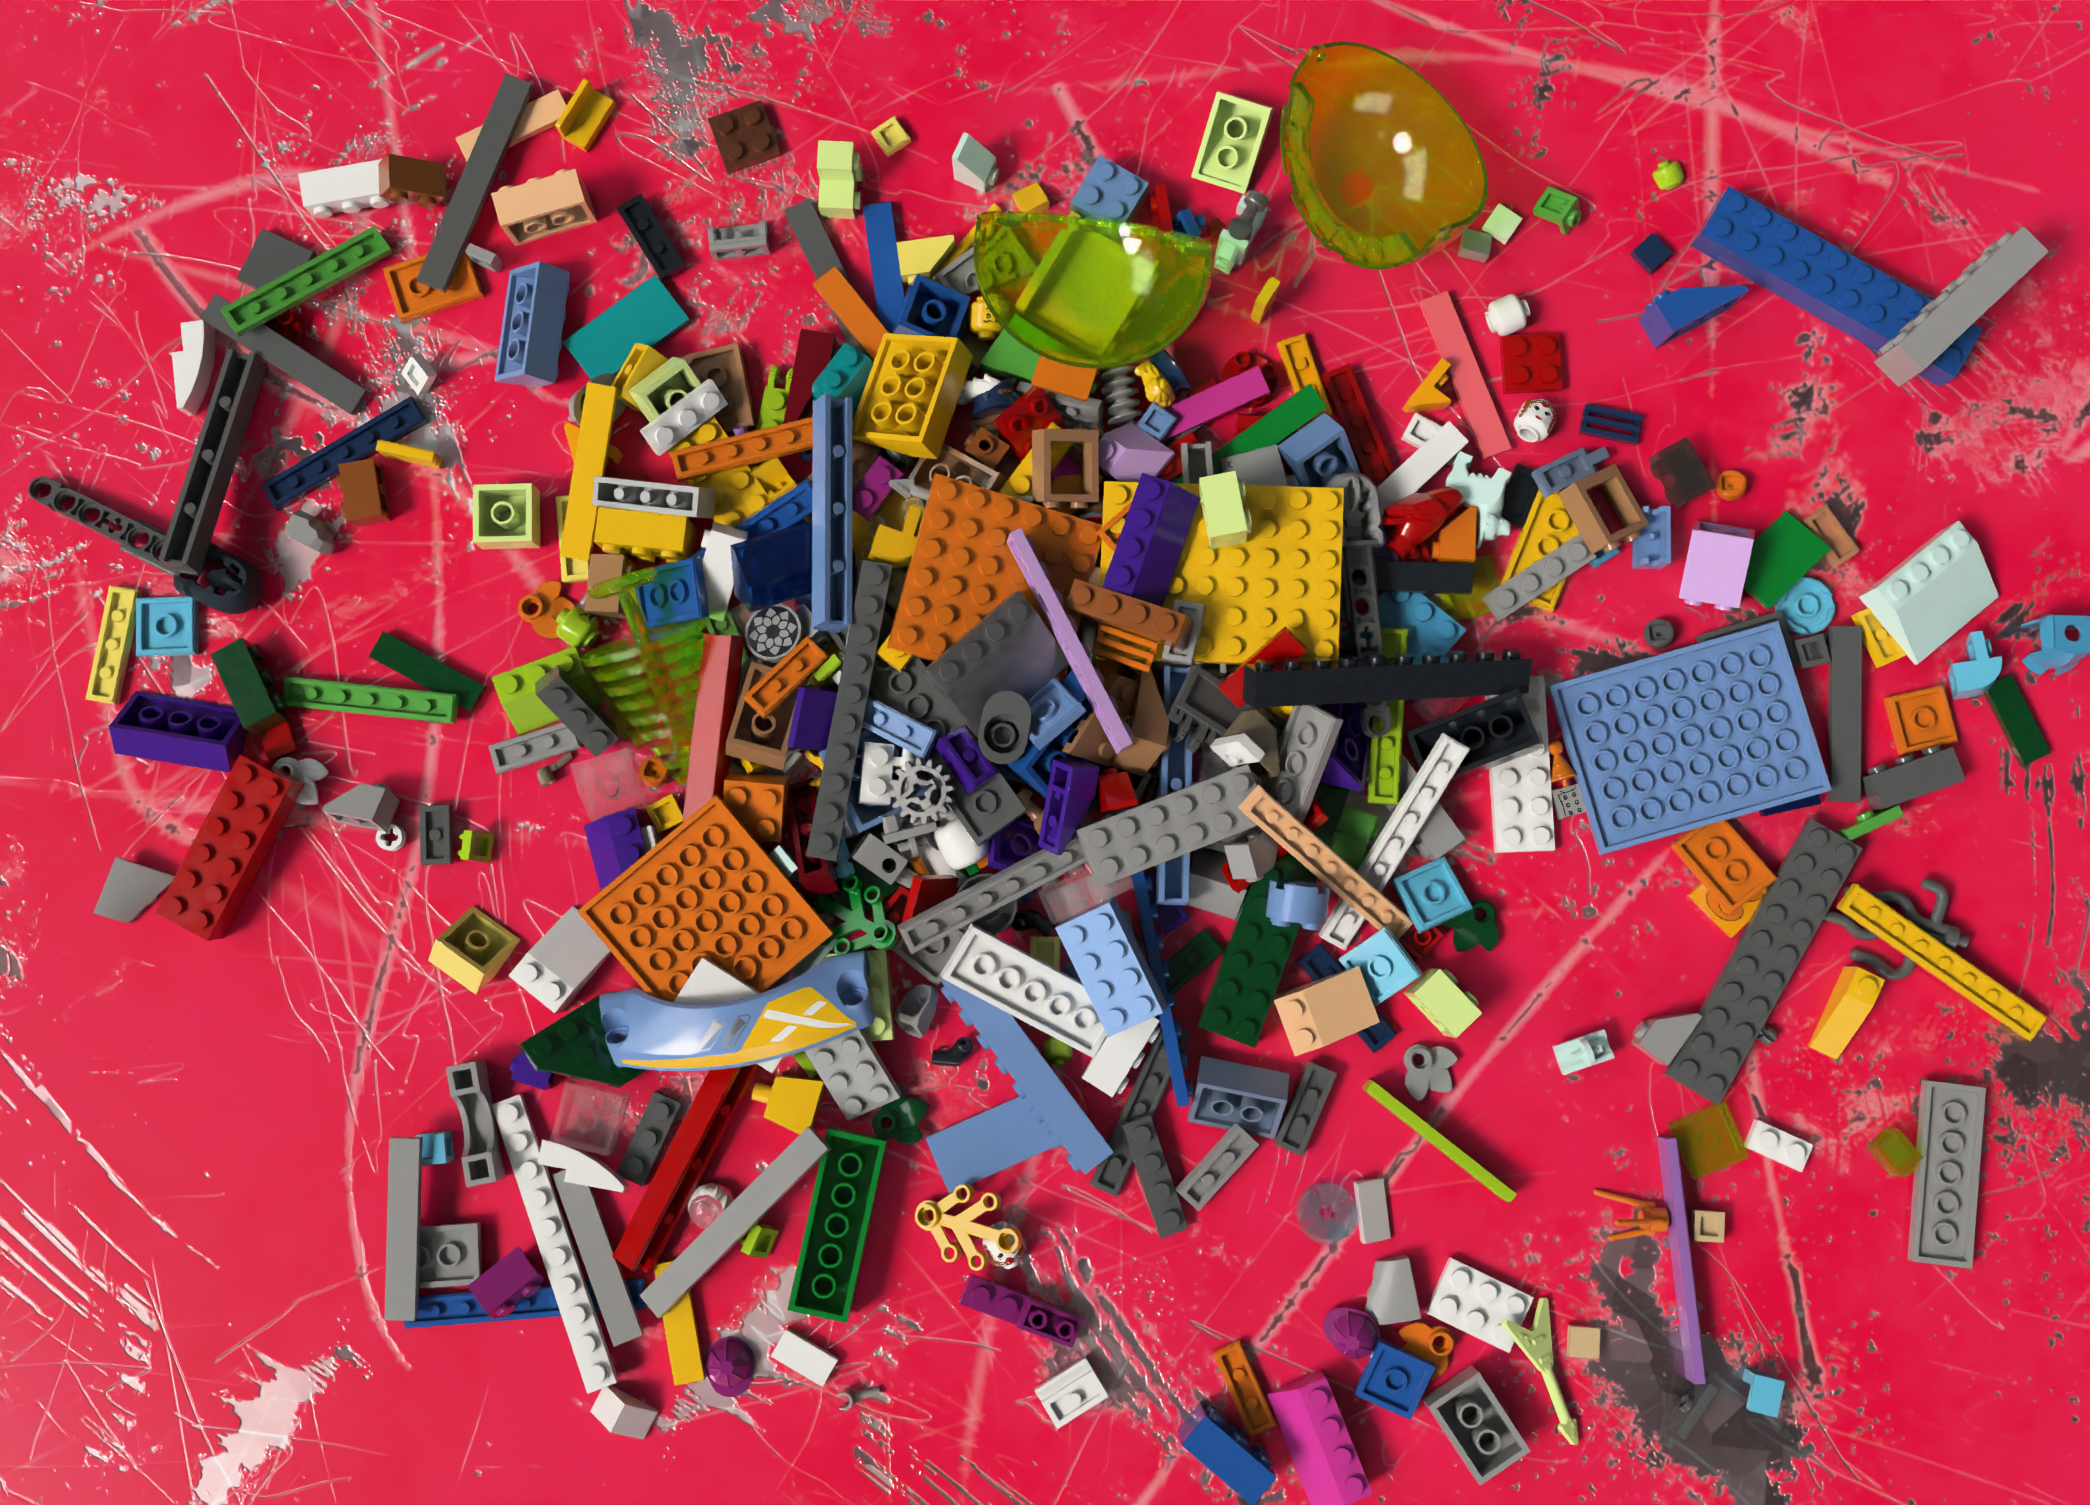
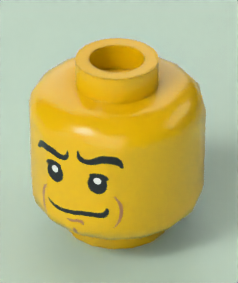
M977 297L975 302L971 303L968 307V330L978 335L979 340H995V335H999L1005 327V306L998 302L996 297Z

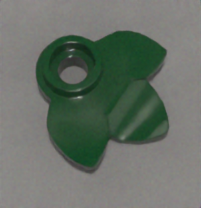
M1478 899L1472 901L1473 908L1470 911L1442 923L1454 929L1453 945L1457 952L1470 950L1478 943L1485 950L1491 951L1498 942L1499 931L1494 924L1496 911L1494 906L1487 900ZM1479 908L1485 912V917L1482 920H1479L1475 915L1476 910Z
M898 1085L901 1091L900 1098L881 1106V1110L873 1117L872 1128L878 1137L885 1139L895 1138L902 1144H913L923 1138V1134L917 1124L925 1117L928 1103L915 1098L906 1099L903 1086ZM889 1118L893 1121L892 1126L887 1129L881 1126L882 1121Z

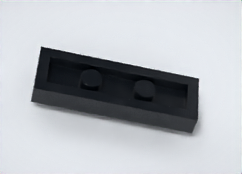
M641 193L616 208L662 282L686 269L683 260Z

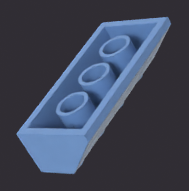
M542 261L510 270L494 381L535 387L555 384V379L559 373L557 365L559 351L563 344L561 335L563 323L566 319V298L570 291L569 271Z

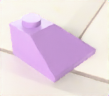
M1132 422L1105 433L1099 440V472L1115 482H1139L1142 473L1158 477L1175 456L1171 449Z

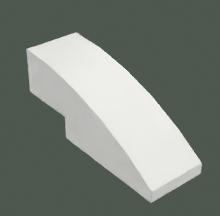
M204 320L180 323L183 351L172 352L177 409L188 416H195L209 386L214 367L216 349L215 328Z
M542 1140L537 1164L566 1169L564 1182L622 1193L630 1192L631 1186L601 1160L570 1145L551 1140Z

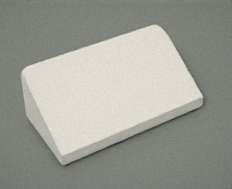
M1376 1178L1353 1181L1360 1241L1363 1244L1391 1239L1384 1179Z

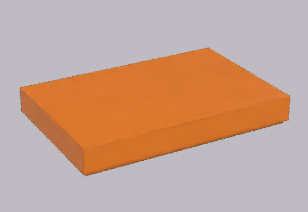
M467 245L446 293L420 284L417 281L427 254L383 268L399 320L402 324L484 297L473 261L465 252L468 247Z
M1727 820L1692 829L1670 846L1729 916L1778 879Z

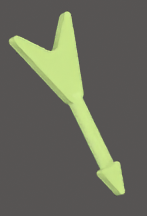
M1541 1297L1538 1300L1533 1325L1530 1330L1510 1320H1502L1501 1324L1533 1365L1541 1371L1560 1421L1558 1429L1571 1445H1578L1577 1421L1570 1416L1553 1371L1549 1301L1547 1298Z

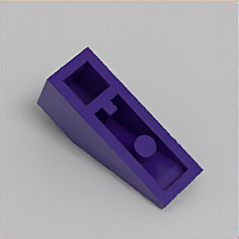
M1081 758L1053 759L1038 841L1039 847L1055 855L1063 854L1095 796L1100 766Z

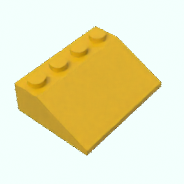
M884 333L852 422V439L911 457L938 459L973 355L960 339L955 337Z

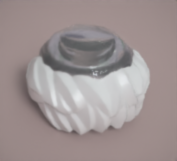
M709 1183L695 1188L687 1204L690 1219L697 1227L706 1229L734 1199L719 1184Z

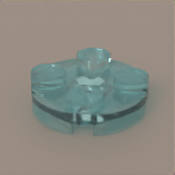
M1322 1182L1310 1185L1303 1192L1297 1203L1296 1215L1299 1226L1309 1238L1321 1244H1333L1352 1233L1357 1223L1358 1211L1354 1199L1346 1189L1335 1183ZM1326 1205H1331V1211L1335 1212L1333 1218L1328 1217L1327 1221H1323L1319 1210L1320 1208H1325Z

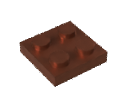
M761 100L708 118L727 174L781 156Z

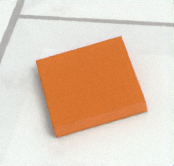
M1944 685L1883 699L1898 755L1959 741Z

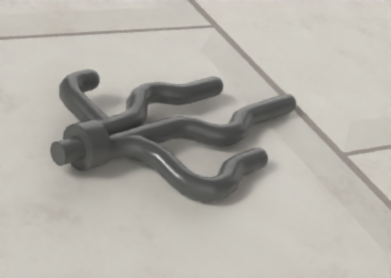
M1929 878L1921 881L1923 889L1934 892L1936 895L1930 919L1919 915L1909 898L1898 891L1887 890L1877 893L1868 891L1883 903L1893 902L1898 904L1909 921L1949 949L1953 950L1956 946L1967 947L1969 937L1961 935L1960 928L1943 923L1949 902V894L1943 884ZM1850 885L1844 887V889H1843L1844 895L1846 894V892L1848 891V889L1851 887ZM1828 910L1823 919L1824 921L1842 926L1851 936L1859 940L1870 941L1879 938L1869 930L1859 927L1852 918L1842 913ZM1852 949L1849 953L1852 960L1872 966L1881 976L1889 980L1906 978L1916 966V963L1906 956L1902 965L1895 969L1889 967L1880 957L1859 949Z

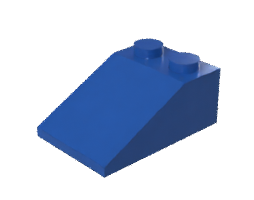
M1746 286L1680 288L1672 293L1666 290L1654 297V302L1644 308L1646 312L1639 318V322L1653 346L1657 349L1729 310L1749 290Z

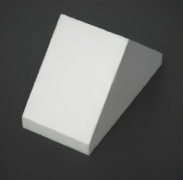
M610 1385L602 1388L590 1412L610 1433L644 1439L658 1410Z

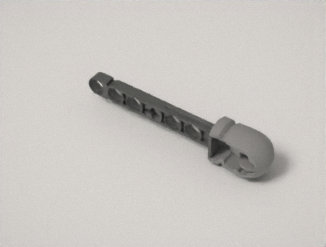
M1355 472L1343 473L1334 476L1325 487L1344 488L1343 522L1346 528L1359 527L1360 520L1362 519V535L1365 540H1361V536L1348 537V541H1344V535H1342L1341 581L1346 623H1349L1352 656L1364 659L1371 654L1383 655L1379 622L1381 621V611L1373 550L1383 546L1385 538L1384 532L1379 529L1383 521L1380 497L1376 486L1371 479L1363 474ZM1354 570H1360L1364 573L1366 578L1364 585L1355 584L1352 579ZM1358 599H1363L1368 603L1369 611L1366 615L1360 614L1356 610L1355 605ZM1364 630L1366 634H1371V639L1367 640V643L1365 638L1360 637V633L1364 632ZM1367 648V650L1373 648V651H1368L1363 654L1361 653V650ZM1377 701L1376 703L1359 702L1362 707L1359 710L1360 725L1366 736L1377 738L1389 732L1391 716L1389 706H1385L1387 701ZM1372 716H1377L1381 719L1383 726L1380 732H1374L1370 728L1369 720Z

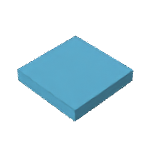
M190 596L136 598V656L199 655V601Z
M1445 856L1401 875L1391 882L1419 934L1462 915L1473 908Z
M1387 925L1338 959L1346 970L1356 966L1360 967L1374 1007L1423 974Z

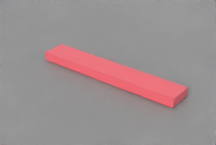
M1448 291L1421 300L1419 305L1440 357L1451 364L1447 374L1482 460L1509 451L1511 449L1510 443Z

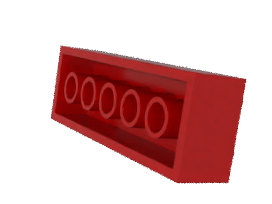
M240 754L155 913L206 941L223 939L306 782L256 755Z

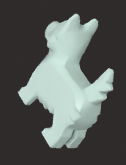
M1459 451L1453 463V470L1446 479L1445 486H1452L1463 495V506L1468 508L1470 506H1477L1476 548L1479 549L1483 541H1492L1500 535H1510L1511 523L1502 517V510L1504 507L1505 486L1509 483L1512 472L1499 467L1491 479L1487 475L1483 476L1481 473H1478V475L1471 473L1469 475L1467 468L1470 467L1473 456Z

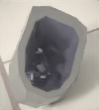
M920 984L908 991L894 1016V1020L903 1031L909 1035L921 1038L929 1030V1024L937 1011L935 1008L938 1002L937 990L931 985Z

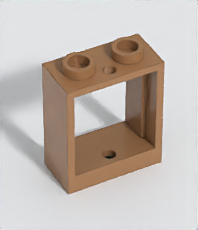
M1032 430V502H1043V507L1061 508V502L1070 503V508H1088L1089 502H1099V430ZM1051 443H1082V494H1051Z
M1616 464L1582 478L1558 493L1591 554L1604 550L1605 554L1621 546L1620 541L1622 540L1625 544H1628L1642 536L1639 531L1649 525ZM1600 487L1624 528L1613 534L1609 533L1587 494Z

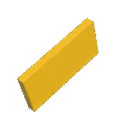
M1538 489L1499 586L1580 534L1558 493L1544 499L1541 491ZM1566 578L1529 601L1528 604L1550 613L1553 612Z

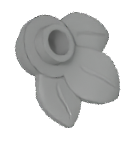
M1420 1044L1410 1046L1405 1051L1403 1060L1405 1067L1408 1069L1404 1082L1412 1097L1421 1101L1426 1095L1428 1088L1437 1092H1451L1452 1082L1447 1068L1457 1061V1057L1449 1049L1441 1046L1430 1049ZM1416 1054H1421L1423 1057V1061L1419 1065H1416L1413 1061V1057Z

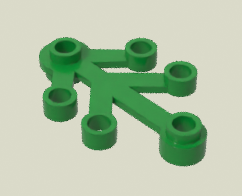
M849 874L842 881L843 889L849 892L852 911L832 901L830 894L819 896L815 902V898L811 899L808 893L806 894L805 899L817 913L820 914L827 911L845 921L831 927L834 933L821 943L820 946H827L832 940L862 930L868 934L852 941L846 938L837 940L834 945L835 953L837 955L853 953L870 946H874L879 950L890 949L897 943L898 931L897 927L886 918L883 903L885 894L877 886L868 887L864 893L865 900L872 905L873 923L866 919L861 892L862 880L854 874ZM855 880V885L850 888V883ZM877 892V897L872 900V895ZM885 930L884 936L880 938L881 933ZM847 944V949L842 952V947Z

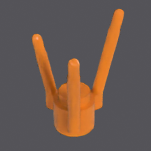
M1598 1189L1594 1190L1595 1195L1644 1209L1638 1212V1219L1614 1221L1616 1226H1639L1641 1229L1609 1235V1241L1642 1235H1655V1232L1667 1231L1669 1225L1667 1210L1663 1207H1656L1655 1202L1641 1201Z

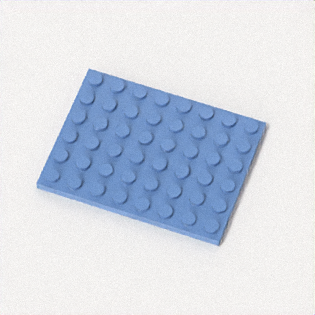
M1779 621L1548 686L1572 768L1578 774L1575 777L1576 782L1580 787L1587 810L1586 815L1599 855L1832 790Z

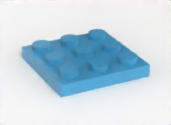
M1383 592L1379 596L1381 611L1380 628L1408 629L1407 653L1414 655V657L1422 656L1423 652H1437L1441 655H1446L1466 631L1463 626L1422 593ZM1364 630V632L1360 633V637L1365 638L1367 643V640L1371 639V634H1366ZM1349 631L1341 643L1352 650ZM1365 648L1361 651L1365 653L1368 651H1373V648H1370L1368 650L1367 648Z

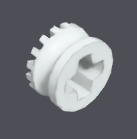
M392 824L389 825L387 832L377 831L376 842L379 847L388 851H398L403 847L407 839L404 829ZM391 829H393V834L398 835L397 841H392L391 846H389V841L384 840V836L390 834Z

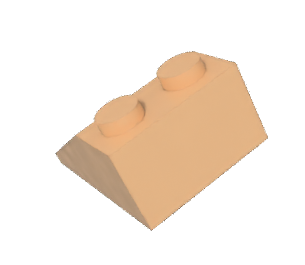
M1359 966L1276 994L1274 997L1275 1005L1294 1056L1319 1049L1380 1022Z

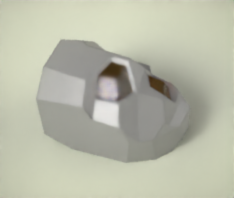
M300 509L292 514L284 529L286 536L326 556L333 552L335 542L333 535L328 532L325 522Z

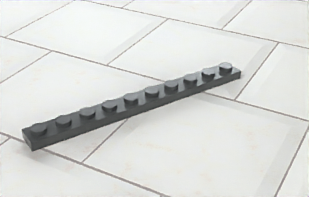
M863 560L852 614V625H850L806 854L809 857L836 862L838 859L893 565L868 560Z

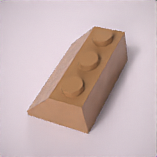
M945 443L942 445L938 459L920 458L908 479H914V484L930 489L933 476L937 473L995 492H999L1007 481L1000 473Z

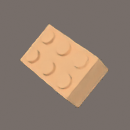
M562 169L552 176L531 178L525 184L504 186L498 192L491 193L500 226L515 246L597 222L588 189L576 169Z

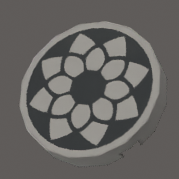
M768 604L759 608L750 616L745 627V640L750 651L757 658L763 661H771L772 663H779L801 642L802 635L804 636V626L801 618L793 609L783 604Z

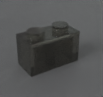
M1687 437L1661 450L1648 460L1653 476L1656 479H1660L1665 488L1664 492L1667 500L1674 504L1677 509L1717 487Z

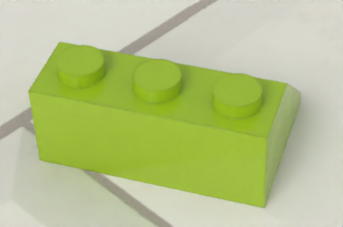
M573 646L491 677L500 703L519 736L561 721L535 693V682L556 665H559L597 706L602 705L582 650Z

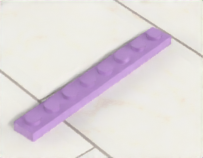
M1021 528L1011 532L1007 539V544L1115 753L1119 754L1127 750L1133 744L1131 741L1133 739L1132 731L1126 722L1122 723L1119 718L1117 702L1112 695L1108 696L1103 687L1105 685L1103 675L1098 668L1094 669L1089 660L1091 658L1090 651L1085 642L1079 641L1075 633L1077 627L1071 615L1066 616L1061 606L1063 605V600L1059 591L1056 588L1052 589L1048 581L1049 573L1045 564L1042 561L1038 562L1034 554L1035 546L1029 535L1025 536Z

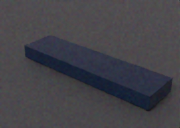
M1321 943L1315 945L1297 961L1313 981L1344 971ZM1377 1010L1380 1022L1356 1032L1372 1053H1376L1397 1035Z

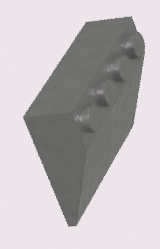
M1017 591L1009 595L928 665L922 673L978 738L982 711L985 703L992 695L1000 691H1013L1028 700L1064 669L1069 662L1039 614L1024 596Z

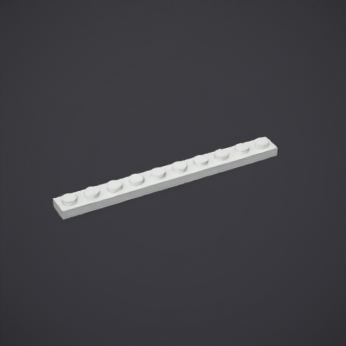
M523 1094L492 1104L587 1394L615 1384L619 1380L546 1165L537 1164L541 1147Z

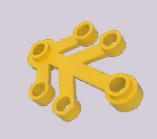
M969 1184L958 1185L952 1194L939 1202L934 1200L921 1202L915 1211V1221L922 1229L932 1232L941 1249V1256L946 1262L950 1263L959 1260L962 1251L958 1244L950 1242L943 1226L953 1230L968 1257L969 1267L974 1271L986 1268L989 1259L986 1253L978 1251L970 1235L996 1242L998 1249L1003 1253L1015 1252L1022 1246L1023 1237L1018 1229L1008 1227L999 1230L972 1221L986 1211H993L1000 1207L1001 1197L996 1192L985 1193L980 1201L957 1216L949 1215L945 1212L958 1203H966L973 1199L974 1189ZM962 1188L967 1191L965 1199L962 1198L960 1193ZM989 1196L994 1199L993 1207L989 1206L987 1202ZM929 1210H932L934 1214L933 1220L928 1218ZM1010 1234L1015 1237L1014 1245L1007 1241ZM950 1247H951V1248L954 1250V1252H955V1255H954L953 1258H951V1257L948 1255V1249H949ZM976 1256L981 1258V1266L976 1265Z

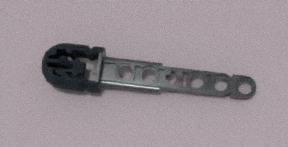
M45 476L35 478L28 487L30 497L42 506L52 511L56 510L62 516L120 544V550L174 576L173 583L177 591L193 597L195 600L217 611L230 615L242 614L251 610L261 598L264 590L263 580L256 567L249 561L219 548V546L211 542L200 576L211 559L221 566H227L236 575L234 577L229 576L227 568L219 570L212 568L206 578L211 586L204 589L197 583L200 576L172 572L168 566L159 560L167 532L141 519H138L136 522ZM44 485H51L50 494L40 498L38 496L39 489ZM69 497H75V505L69 510H64L62 508L63 502ZM94 509L100 510V516L96 521H87V515L90 511ZM110 521L117 526H123L121 531H114L107 524ZM142 534H148V543L143 547H137L136 539ZM219 588L225 590L224 596L217 591Z

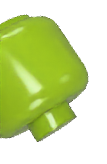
M1668 159L1657 164L1658 169L1652 175L1661 190H1670L1680 185L1684 180V173L1680 164L1677 161L1669 162Z
M1052 1036L1044 1040L1043 1057L1047 1062H1052V1066H1064V1062H1069L1072 1059L1071 1046Z

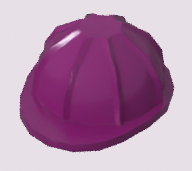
M1336 1307L1331 1309L1325 1316L1323 1330L1327 1339L1336 1350L1350 1358L1360 1359L1371 1355L1378 1338H1380V1328L1371 1315L1356 1308Z
M726 1337L719 1339L710 1346L705 1355L704 1368L706 1375L717 1393L725 1397L738 1396L748 1388L755 1368V1357L749 1345L739 1338Z

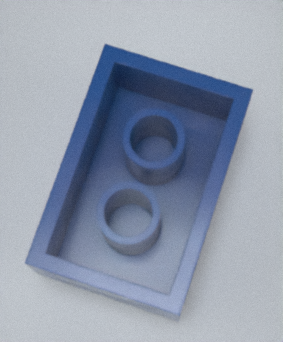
M1200 1402L1177 1430L1181 1445L1250 1505H1255L1277 1478L1272 1468L1274 1464L1270 1460V1455L1257 1444L1253 1448L1246 1440L1247 1436L1237 1426L1234 1424L1231 1428L1227 1426V1423L1223 1420L1224 1416L1214 1406L1210 1404L1208 1407H1205Z

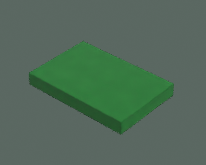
M1785 511L1753 542L1743 590L1769 611L1830 551L1831 547L1790 513Z

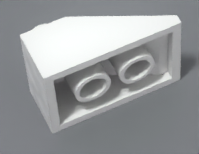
M572 906L509 974L510 978L553 1013L564 1012L611 954L608 947L579 915L578 909L575 906Z

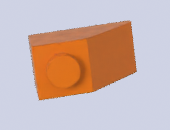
M1470 506L1440 531L1438 541H1433L1431 559H1436V563L1474 565L1477 506Z

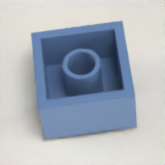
M1099 155L1072 198L1070 212L1072 210L1079 214L1083 223L1119 243L1148 195L1149 183Z

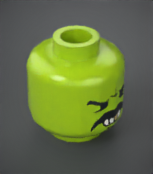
M576 606L571 610L565 608L555 620L558 623L556 635L570 647L576 646L579 649H588L599 637L601 631L598 630L599 621L593 615L585 612V609L580 606Z

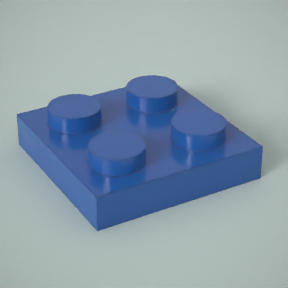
M1378 1338L1354 1389V1394L1411 1420L1436 1368L1435 1362Z

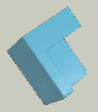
M452 1130L415 1136L423 1137L422 1166L444 1164L455 1160Z
M1745 1368L1742 1380L1751 1385L1746 1408L1752 1412L1778 1418L1785 1381L1771 1374Z

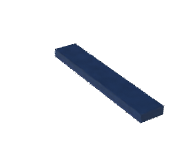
M410 396L261 484L273 507L280 511L336 478L337 474H340L338 464L368 459L378 453L375 450L378 440L395 443L429 422L415 399Z

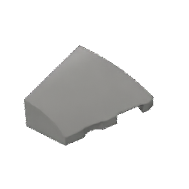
M115 857L93 913L114 920L132 923L141 915L142 910L147 905H152L158 899V895L171 884L175 875L156 868L146 867L121 857Z
M1406 1255L1376 1260L1372 1272V1283L1368 1287L1366 1295L1367 1302L1364 1312L1371 1315L1378 1325L1421 1319L1409 1258Z

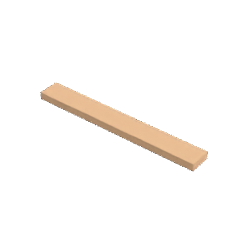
M1257 785L1238 806L1246 816L1378 930L1387 925L1399 940L1413 925L1411 918L1260 785Z

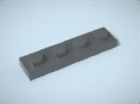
M1145 1114L1121 1123L1158 1237L1162 1239L1188 1229L1151 1115Z

